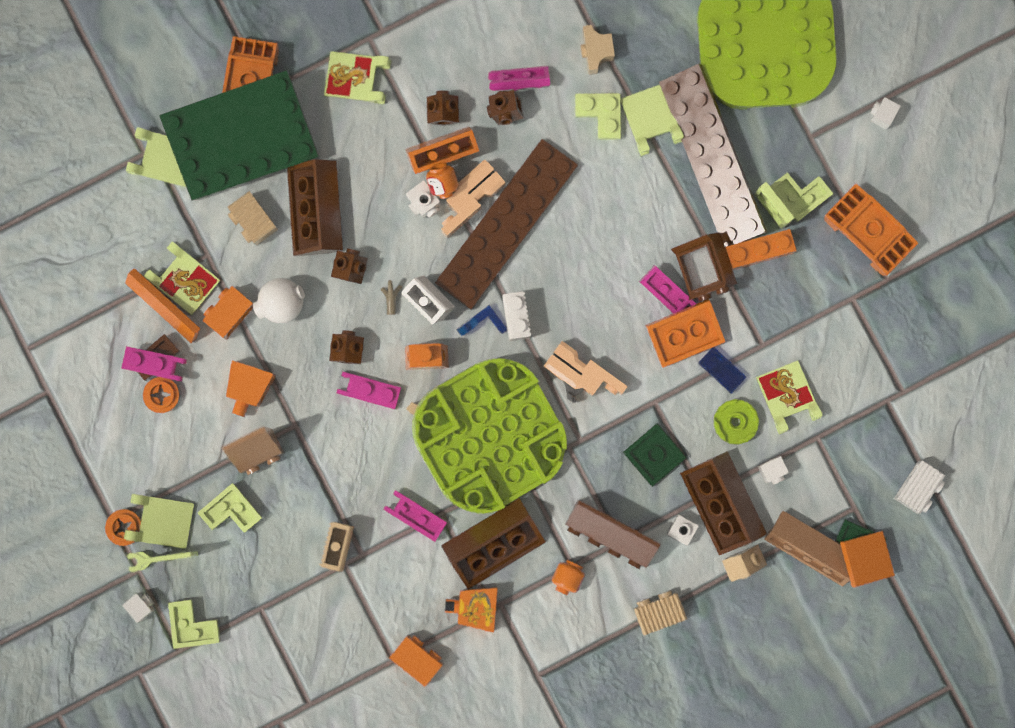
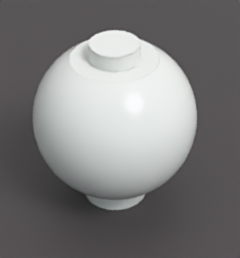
M275 278L262 286L258 294V301L253 302V308L259 319L266 317L274 323H287L295 319L301 312L305 294L301 286H297L293 281L285 278Z

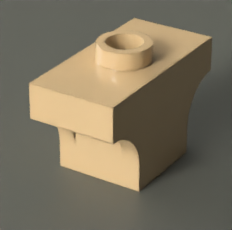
M592 25L583 26L582 30L584 44H580L582 58H586L588 75L598 73L600 64L606 61H613L615 54L612 33L599 34L593 29Z
M758 544L722 560L731 582L749 577L767 565Z

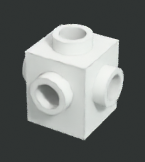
M424 180L406 193V197L411 202L408 206L415 216L420 214L422 218L426 216L431 218L440 210L438 208L441 206L438 200L440 196L432 195ZM424 199L428 200L427 203H421Z

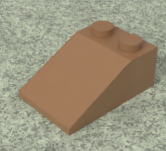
M262 427L222 447L224 453L240 473L246 472L247 475L259 471V465L267 462L268 465L279 461V456L284 454L273 429Z

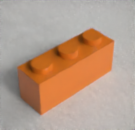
M469 126L405 149L415 174L426 171L435 164L448 163L479 152L473 130Z
M790 229L725 247L733 270L777 259L796 252Z

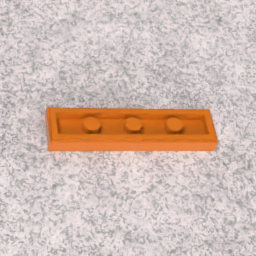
M132 269L128 273L125 284L190 343L196 340L200 327L140 272Z

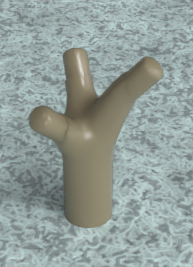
M392 280L388 281V291L384 287L381 288L387 301V315H396V297L402 289V286L398 285L393 290Z

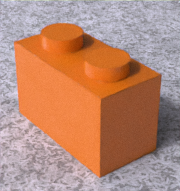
M233 286L230 289L225 288L218 297L220 299L215 306L211 305L205 311V318L202 320L226 340L253 309V303Z
M407 635L389 659L426 687L442 667L443 663L440 661L442 657L432 649L428 652L423 648L424 643L415 635L412 637Z

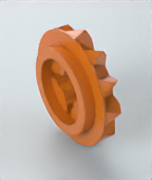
M156 377L150 380L144 387L143 400L151 411L165 413L171 411L178 404L180 393L177 385L171 379ZM161 385L163 392L170 394V396L164 397L162 404L160 398L152 397V395L160 392Z
M127 509L113 512L105 524V531L109 540L120 546L135 543V541L124 539V531L116 532L121 527L120 521L124 524L132 522L127 529L139 532L141 525L140 517Z

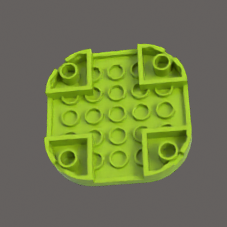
M701 0L696 23L698 25L700 64H702L713 95L720 101L719 103L738 110L778 106L798 107L815 100L829 85L836 68L834 17L831 0Z
M501 358L480 361L431 389L424 395L415 409L412 420V435L415 445L443 495L451 503L463 510L480 514L505 508V505L540 484L548 482L555 476L563 464L562 460L565 449H567L564 426L556 417L537 383L539 382L538 379L524 365Z

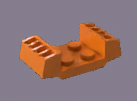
M233 36L222 93L272 76L274 66H277L278 43Z
M855 184L824 216V221L835 232L839 229L872 261L870 265L881 275L887 276L918 244L907 232L906 228L858 184Z

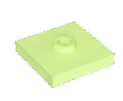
M767 182L761 185L754 193L755 197L780 228L783 229L795 218L785 206L784 201L776 195Z

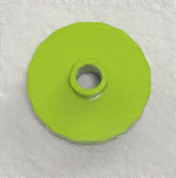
M733 399L724 402L718 407L714 414L713 426L721 440L728 444L739 445L748 442L755 436L759 426V417L751 404L743 400ZM733 418H737L740 421L737 427L732 425Z

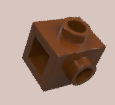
M441 90L436 91V95L427 97V124L446 126L459 123V96L450 95L449 91Z
M515 90L499 91L495 95L488 96V115L498 125H509L513 121L524 119L521 98Z
M347 248L346 252L337 250L331 277L362 284L368 258L359 256L360 251L349 248Z
M342 330V334H332L329 361L361 365L364 337L355 336L356 332Z

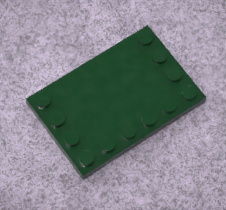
M288 70L159 115L191 201L319 157Z

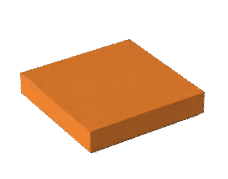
M883 531L840 542L852 587L895 576Z

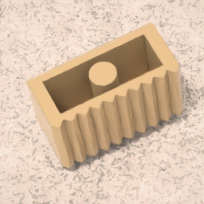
M250 191L228 206L231 212L227 215L235 225L239 223L244 230L241 234L248 243L253 242L255 245H258L278 230Z
M331 522V527L328 528L330 531L327 532L329 536L326 537L327 541H325L327 545L324 546L325 550H323L324 554L322 555L323 559H321L322 563L320 566L342 572L344 571L354 526Z
M671 590L658 594L659 599L652 602L649 598L637 602L638 607L633 609L643 635L687 620L678 593L672 594Z

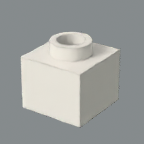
M885 97L880 103L876 101L870 112L873 114L871 122L887 129L895 118L900 105Z
M781 456L757 466L765 483L772 482L773 485L785 480L784 475L789 473Z
M677 514L667 535L688 546L699 526ZM681 526L687 527V533L685 535H682L679 532V528Z
M141 592L136 593L122 605L137 623L142 622L155 610L152 606L154 604L153 600L146 593L142 594Z

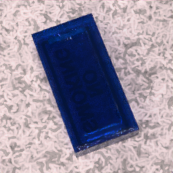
M712 347L698 362L730 394L747 378L715 347Z

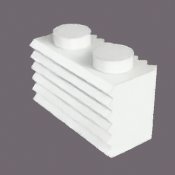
M424 275L415 277L402 291V295L408 298V302L415 305V308H418V311H421V314H424V318L427 317V321H431V324L443 321L455 308Z
M525 292L503 294L509 341L529 339L532 334L530 333V320L528 319L529 315H527Z
M918 461L894 499L916 514H921L922 511L926 512L933 502L930 498L934 492L939 493L943 488L945 482L942 480L945 475L924 461Z

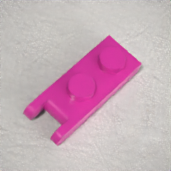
M548 66L496 70L488 73V79L491 80L489 83L491 91L550 86Z
M655 265L639 281L672 313L685 309L688 304L691 306L696 304L693 300H689L690 297Z
M126 346L121 369L182 382L183 377L174 374L177 362L186 364L187 359Z
M342 371L341 376L350 378L347 390L337 389V394L396 410L401 387Z
M395 490L393 494L400 498L394 510L386 505L383 510L436 542L447 522Z

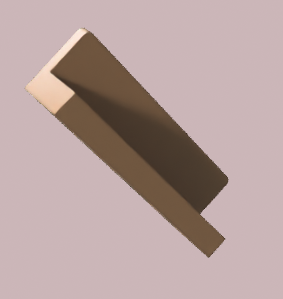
M782 511L764 540L842 587L849 582L850 578L841 545Z

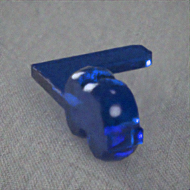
M488 305L456 330L460 336H463L487 317H489L500 333L503 334L507 331V328L490 305Z

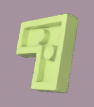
M620 93L575 94V118L598 117V140L621 139Z
M787 172L770 186L776 195L784 201L785 206L795 217L794 220L796 222L800 221L833 194L820 176L801 190Z
M234 483L198 512L211 530H214L230 516L240 529L246 533L262 519V516Z
M193 600L168 603L173 649L220 643L218 619L195 622Z

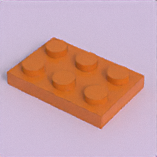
M709 299L645 325L662 368L725 342Z

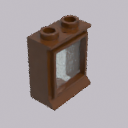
M720 232L706 234L671 249L677 257L690 296L689 300L698 298L699 302L711 299L712 293L716 292L717 295L729 292V287L737 284Z

